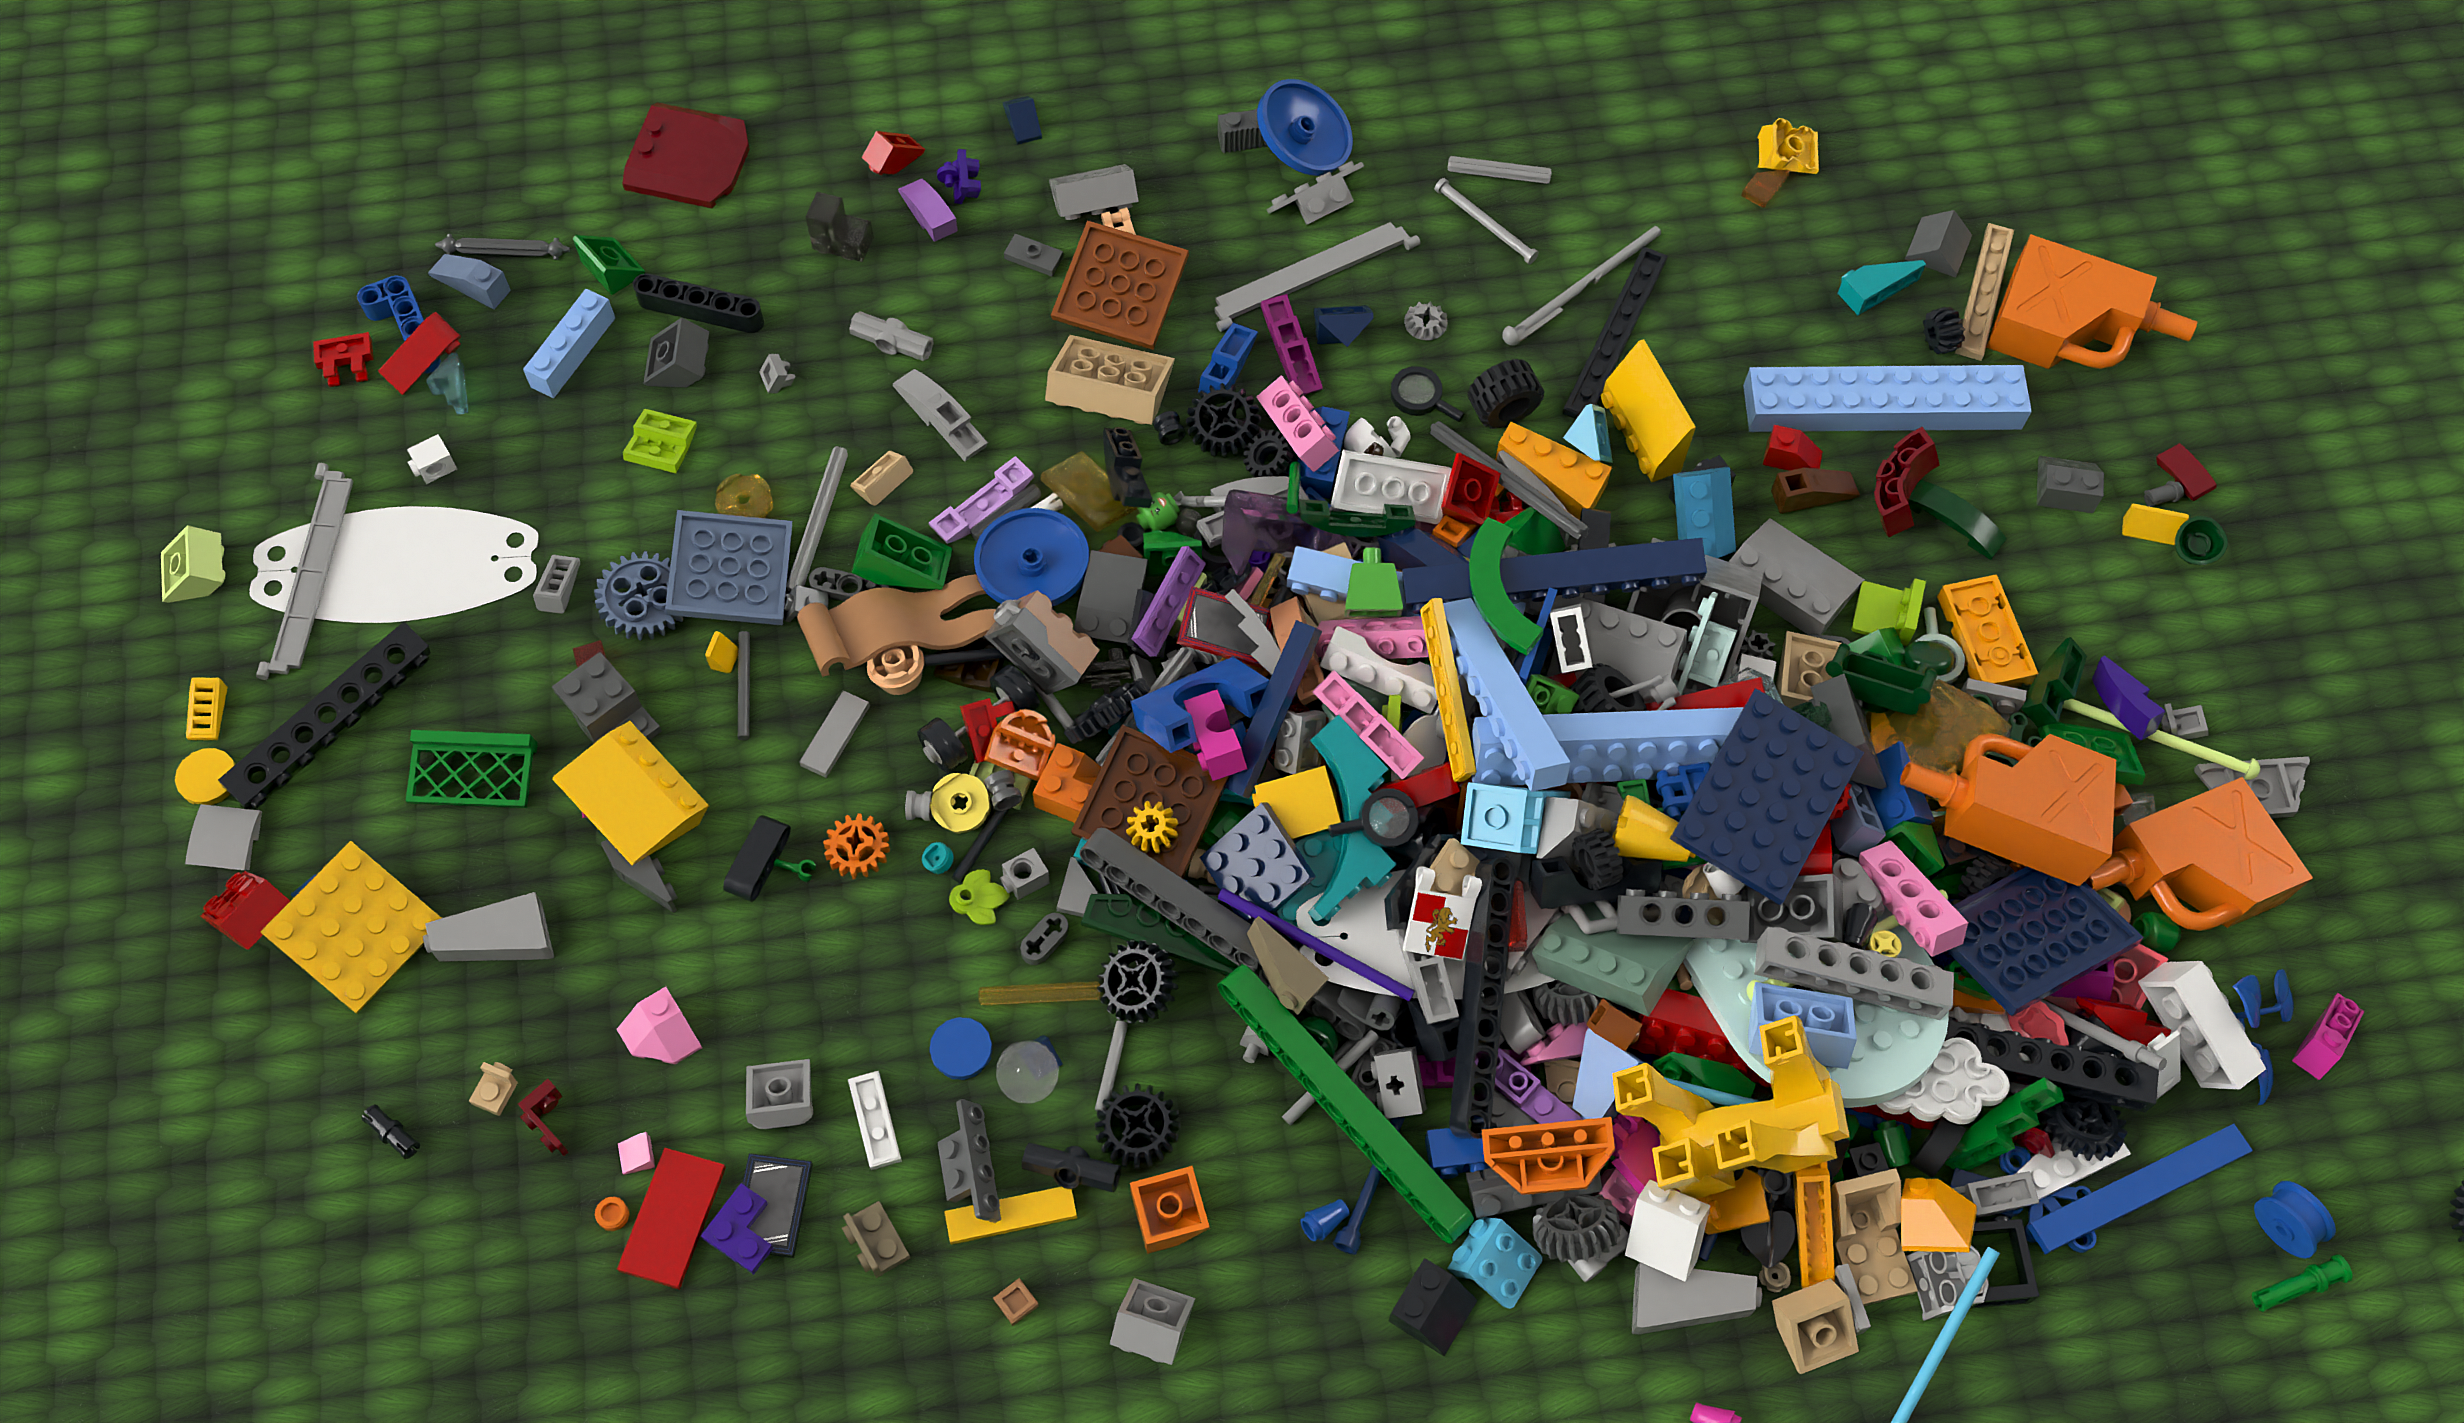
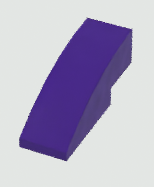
M2106 656L2101 657L2092 680L2105 705L2124 727L2139 740L2154 734L2160 725L2165 710L2147 697L2150 691L2148 687Z

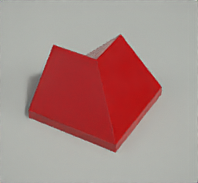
M1456 453L1441 506L1443 517L1447 515L1454 520L1482 526L1486 518L1489 517L1501 473L1462 453Z

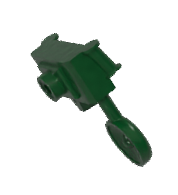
M1917 641L1911 643L1905 649L1903 661L1909 667L1905 668L1887 662V657L1867 650L1859 654L1850 651L1848 644L1841 643L1833 660L1827 663L1825 670L1832 678L1845 674L1855 698L1863 701L1862 706L1866 710L1873 713H1884L1890 709L1903 714L1913 715L1918 713L1922 704L1929 702L1931 698L1930 691L1936 682L1937 676L1948 674L1952 670L1954 656L1949 649L1941 644L1930 641Z

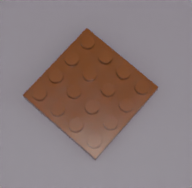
M1087 220L1052 310V320L1154 350L1189 257V250Z

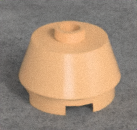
M916 645L892 647L880 652L867 661L869 678L889 694L903 695L909 693L921 681L924 656L921 649Z

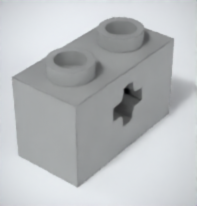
M1416 1046L1377 1053L1374 1056L1375 1061L1371 1062L1373 1079L1379 1081L1380 1092H1377L1379 1111H1384L1386 1119L1423 1114L1427 1106ZM1395 1076H1397L1398 1081L1404 1082L1399 1091L1397 1085L1391 1084Z

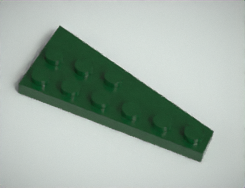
M1091 894L1089 896L1080 923L1082 926L1126 941H1134L1137 945L1140 940H1145L1147 946L1155 943L1159 945L1160 950H1166L1169 956L1227 976L1238 967L1237 964L1135 896H1129L1128 894ZM1209 896L1233 912L1230 905L1219 900L1218 896Z

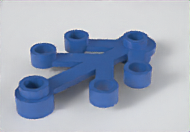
M2015 1146V1149L2000 1155L1999 1164L2007 1175H2013L2031 1159V1156L2024 1148ZM2010 1158L2017 1159L2019 1167H2014L2010 1163ZM2067 1186L2039 1200L2040 1203L2029 1206L2028 1224L2024 1227L2026 1240L2032 1243L2037 1242L2027 1226L2031 1222L2043 1217V1206L2049 1213H2052L2062 1208L2055 1198L2074 1202L2078 1200L2077 1192L2087 1196L2092 1193L2090 1189L2085 1186H2078L2076 1188ZM2023 1208L2014 1210L2012 1217L2018 1215ZM2093 1231L2083 1236L2084 1245H2079L2075 1240L2068 1243V1245L2076 1252H2087L2095 1245L2096 1234Z

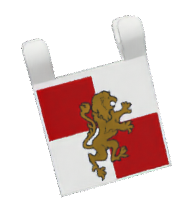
M1420 866L1416 872V888L1403 950L1463 961L1474 906L1481 890L1482 880L1472 875H1466L1462 883V896L1430 891L1435 879V871L1428 867Z

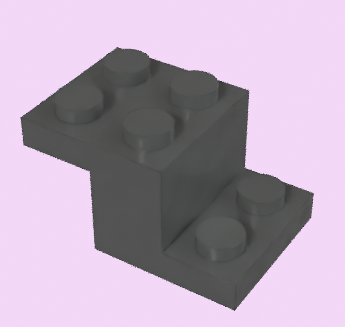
M601 652L594 655L552 686L556 695L572 712L581 730L593 743H596L608 732L628 721H631L649 741L662 732L660 726L642 707L635 690Z

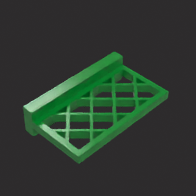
M411 730L410 742L413 743L406 793V802L408 804L527 808L533 753H537L538 744L530 734ZM421 752L434 753L438 758L426 770L419 764ZM456 753L463 754L468 761L454 772L446 761ZM484 755H493L498 762L484 773L476 762ZM497 755H505V756L500 759ZM514 756H525L523 767L515 774L505 765ZM443 764L451 775L437 785L429 775ZM473 765L481 776L467 787L459 776ZM500 767H503L511 777L497 788L488 777ZM521 776H522V782H520V781L518 780V778L521 777ZM427 778L434 786V789L426 796H415L416 786ZM456 779L464 790L455 798L447 797L442 790ZM486 780L494 791L485 799L477 798L472 791ZM513 782H516L521 787L519 800H507L501 792ZM438 793H440V795H441L442 797H435V796H436ZM469 794L472 798H464V797H466V796ZM498 795L501 797V799H494Z

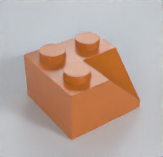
M1057 743L1033 791L1034 807L1075 823L1102 767L1085 753Z
M1193 1166L1130 1183L1131 1195L1147 1254L1178 1246L1210 1229Z

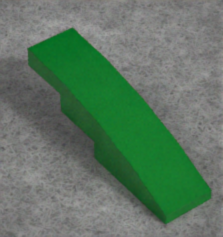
M2044 1077L2015 1093L1989 1111L1967 1130L1944 1164L1954 1170L1958 1168L1968 1171L2015 1149L2012 1137L2040 1125L2037 1113L2064 1101L2062 1090Z

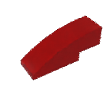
M2080 996L2076 998V1003L2081 1009L2086 1010L2085 1013L2089 1017L2093 1014L2114 1034L2128 1041L2135 1040L2148 1046L2147 1044L2161 1033L2166 1037L2171 1033L2170 1028L2153 1020H2148L2147 1012L2130 1004Z

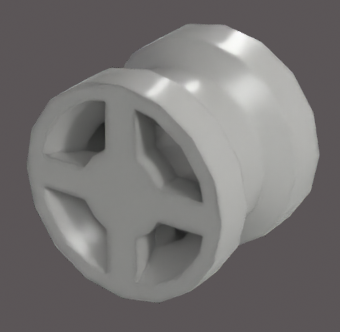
M907 791L905 803L906 820H914L918 817L924 821H931L930 802L933 795L932 792L925 791L923 794H917L915 791Z

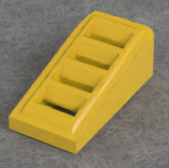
M220 678L191 679L186 732L188 740H218L228 688ZM202 701H212V704H202ZM200 713H211V716L199 715ZM198 724H210V728H197Z

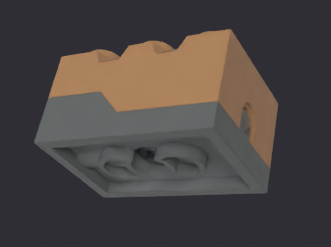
M1038 590L1017 600L1004 601L993 614L995 623L984 636L1046 695L1076 684L1100 651L1088 635L1075 632L1072 629V620L1063 613L1057 614L1052 609L1051 600Z

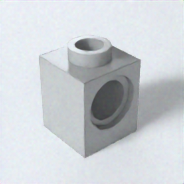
M1034 848L1002 864L1003 876L1000 877L1001 882L1008 893L1013 891L1017 900L1049 884V872ZM1020 872H1028L1031 874L1028 878L1019 879L1016 877V875Z

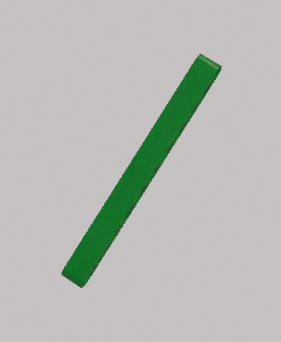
M1241 964L1217 984L1220 994L1444 1242L1452 1244L1474 1223L1475 1220L1472 1213L1249 967Z

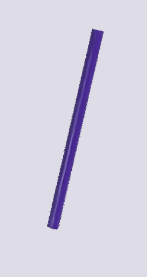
M1222 888L1218 895L1219 900L1254 919L1258 916L1280 933L1409 1002L1411 1001L1415 990L1225 888Z

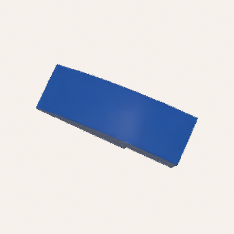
M1232 323L1214 349L1211 362L1201 375L1198 393L1201 390L1207 394L1210 393V385L1214 386L1215 390H1220L1219 386L1221 383L1225 384L1226 390H1229L1246 362L1258 331Z

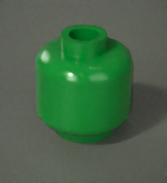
M2147 911L2136 918L2132 924V927L2144 937L2140 944L2155 952H2170L2181 939L2179 925L2173 922L2165 913Z

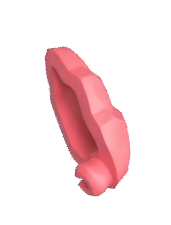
M2039 1001L2014 1016L2008 1013V1020L2012 1030L2019 1032L2022 1037L2031 1039L2047 1038L2052 1040L2053 1044L2069 1045L2064 1020L2058 1014L2051 1011L2043 1002Z

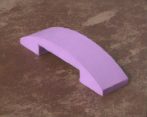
M1016 456L994 472L995 478L956 509L950 506L929 522L930 527L947 544L970 534V529L1022 491L1030 483L1034 474Z

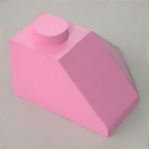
M666 987L637 1003L617 1028L618 1033L634 1057L644 1059L648 1057L662 1060L665 1063L677 1064L702 1049L698 1039Z

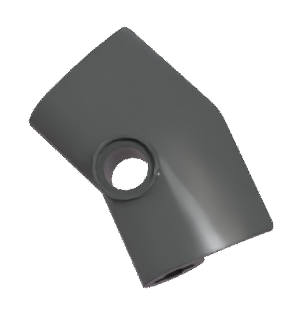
M1343 986L1338 998V1004L1353 1017L1379 1030L1392 1028L1403 1002V998L1398 996L1378 994Z

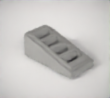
M559 555L551 556L533 594L536 608L539 611L561 614L565 612L579 569V558ZM556 568H563V569H568V570H567V571H562V570H556Z

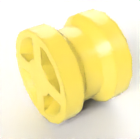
M1881 930L1873 933L1865 951L1874 950L1881 955L1897 958L1902 944L1894 933Z

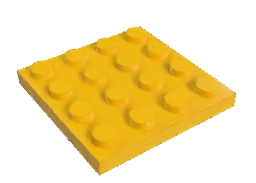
M350 841L266 925L261 933L348 1008L358 1014L424 945L423 935L427 934L425 923L442 918Z

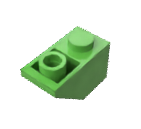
M1531 674L1525 686L1539 711L1546 715L1570 714L1579 698V695L1568 687L1540 674Z

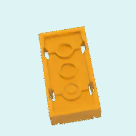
M1997 574L1944 585L1937 598L1946 620L1954 624L1951 633L1954 640L1963 650L1965 666H1967L1970 679L2012 688L2021 687L2023 683L2025 685L2032 684L2038 675V671Z

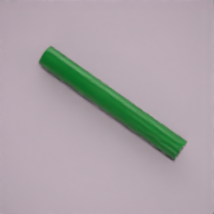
M1296 461L1290 464L1286 510L1290 514H1295L1298 511L1301 464Z

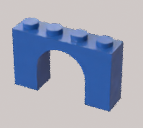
M1234 656L1132 700L1131 705L1136 727L1172 753L1197 742L1192 715L1186 711L1183 701L1218 689L1223 704L1236 708L1250 718L1255 715L1270 680Z

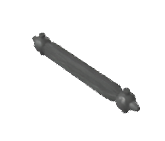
M447 234L446 238L435 243L436 247L443 249L449 255H452L456 250L462 254L541 257L550 254L553 256V260H559L563 253L570 252V247L564 246L559 242V238H554V241L548 244L543 240L461 238L455 240L452 238V234Z

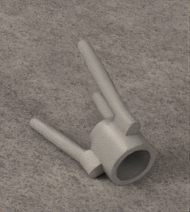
M1669 674L1664 677L1658 675L1651 680L1609 693L1612 698H1617L1651 687L1649 688L1650 692L1642 697L1644 703L1652 698L1655 699L1657 704L1664 702L1657 710H1667L1677 704L1674 698L1680 695Z

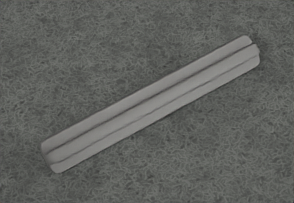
M1450 156L1448 161V171L1545 184L1550 182L1552 173L1551 169L1546 167Z

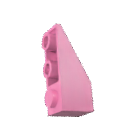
M1561 1022L1553 1025L1546 1031L1548 1036L1543 1041L1539 1040L1526 1050L1528 1055L1519 1063L1521 1066L1581 1057L1585 1034L1589 1027L1585 1022L1578 1023L1577 1026L1574 1023H1568L1566 1026H1563Z

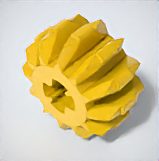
M1146 801L1144 803L1145 810L1141 811L1139 807H1134L1133 810L1137 817H1127V822L1131 827L1126 829V833L1128 836L1133 837L1132 845L1134 847L1141 845V850L1144 853H1147L1151 846L1155 853H1160V844L1163 843L1165 847L1170 848L1171 843L1167 838L1177 837V831L1172 828L1178 825V820L1171 818L1173 815L1171 808L1163 810L1162 802L1158 801L1152 809L1150 802ZM1155 822V831L1149 832L1150 823Z

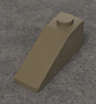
M1258 916L1247 932L1249 940L1273 993L1279 998L1284 1007L1293 1010L1298 1015L1318 995L1329 977Z

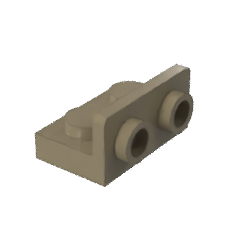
M879 1201L853 1216H850L849 1213L843 1216L847 1225L842 1227V1230L850 1245L857 1242L862 1252L857 1257L865 1272L872 1269L875 1277L878 1278L910 1259V1255Z

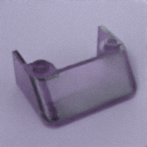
M1233 489L1228 492L1225 499L1222 550L1236 575L1243 574L1253 550L1278 554L1285 552L1294 553L1295 547L1300 546L1322 552L1343 542L1346 543L1351 557L1355 550L1346 536L1323 531L1303 521L1300 518L1299 506L1295 514L1288 513L1286 510L1287 497Z

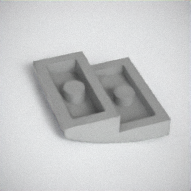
M201 804L191 831L185 864L250 870L253 840L258 841L262 811Z

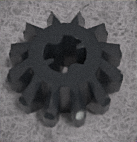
M1952 307L1932 310L1926 313V319L1923 320L1925 327L1923 333L1926 336L1925 342L1929 343V349L1934 350L1936 354L1956 351V349L1962 347V342L1965 341L1963 334L1965 328L1962 325L1963 319L1959 318V312L1954 311Z

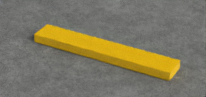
M1432 598L1420 609L1453 780L1454 782H1463L1477 771L1442 598Z

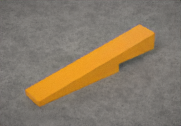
M1826 1161L1793 1171L1802 1289L1830 1278L1835 1282L1830 1174Z

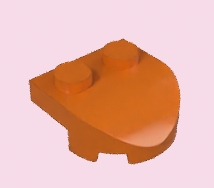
M1019 710L1007 715L997 724L993 730L984 760L1039 781L1046 767L1049 754L1055 748V735L1051 733L1046 724L1047 719L1032 710Z

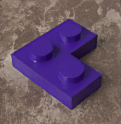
M741 1183L701 1234L703 1240L753 1275L773 1250V1246L750 1230V1227L768 1205L767 1201Z

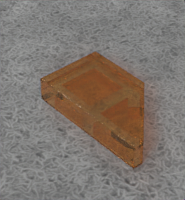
M1784 169L1756 173L1743 189L1741 196L1764 208L1788 178L1790 171Z

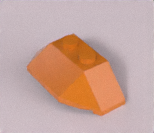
M1612 1117L1482 1130L1485 1163L1521 1195L1587 1189L1615 1151Z

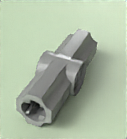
M861 311L855 313L851 319L850 334L875 343L882 352L890 355L900 352L921 361L928 360L932 352L933 338L909 330L898 319L888 318L885 321Z

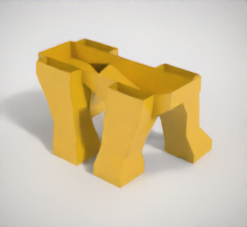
M1794 1015L1759 1026L1764 1063L1770 1068V1082L1773 1099L1715 1108L1707 1099L1669 1083L1648 1063L1612 1073L1616 1111L1622 1115L1643 1117L1656 1125L1661 1132L1659 1135L1661 1146L1652 1148L1659 1188L1664 1191L1669 1189L1679 1190L1687 1196L1698 1199L1736 1188L1733 1171L1757 1166L1788 1173L1837 1158L1834 1141L1849 1137L1840 1085L1830 1079L1829 1071L1814 1058L1802 1020L1798 1016Z

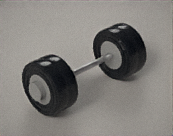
M1013 665L1005 666L989 679L991 688L998 698V701L992 706L1012 701L1015 712L1022 709L1034 711L1040 706V701L1033 684ZM936 717L917 731L925 755L944 772H952L968 759L967 752L958 738L966 732L965 725L954 732L946 722Z

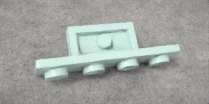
M1712 592L1709 599L1703 597L1698 610V614L1702 615L1700 625H1693L1688 642L1693 643L1690 653L1684 652L1678 667L1679 670L1683 671L1680 681H1673L1680 695H1683L1688 678L1717 687L1734 642L1737 630L1709 621L1718 597L1716 592Z

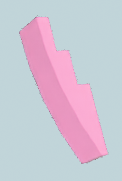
M1333 670L1312 691L1336 716L1339 715L1363 742L1402 780L1424 759L1336 671Z

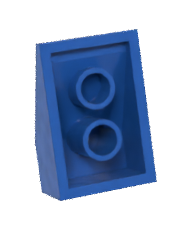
M1898 741L1878 753L1877 757L1887 787L1883 789L1868 785L1866 787L1884 831L1902 821L1926 825L1935 822L1925 795L1900 784L1902 771L1905 765L1911 762L1903 742Z

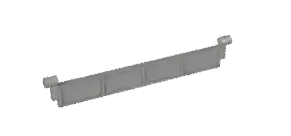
M1389 222L1216 298L1218 306L1215 307V313L1221 320L1216 322L1217 328L1220 332L1229 329L1233 323L1232 318L1260 307V303L1263 300L1290 294L1401 244H1404L1407 250L1420 245V239L1417 235L1410 238L1402 226L1395 228Z
M318 463L314 475L316 479L323 481L272 659L270 663H259L256 677L262 680H267L269 673L288 674L290 668L301 669L353 485V480L344 478L343 472L328 471L329 466L325 463Z

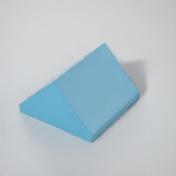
M1593 404L1586 405L1563 438L1594 461L1606 464L1613 463L1605 408Z

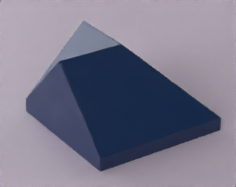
M1367 305L1314 308L1317 344L1343 343L1348 347L1371 322L1373 312Z

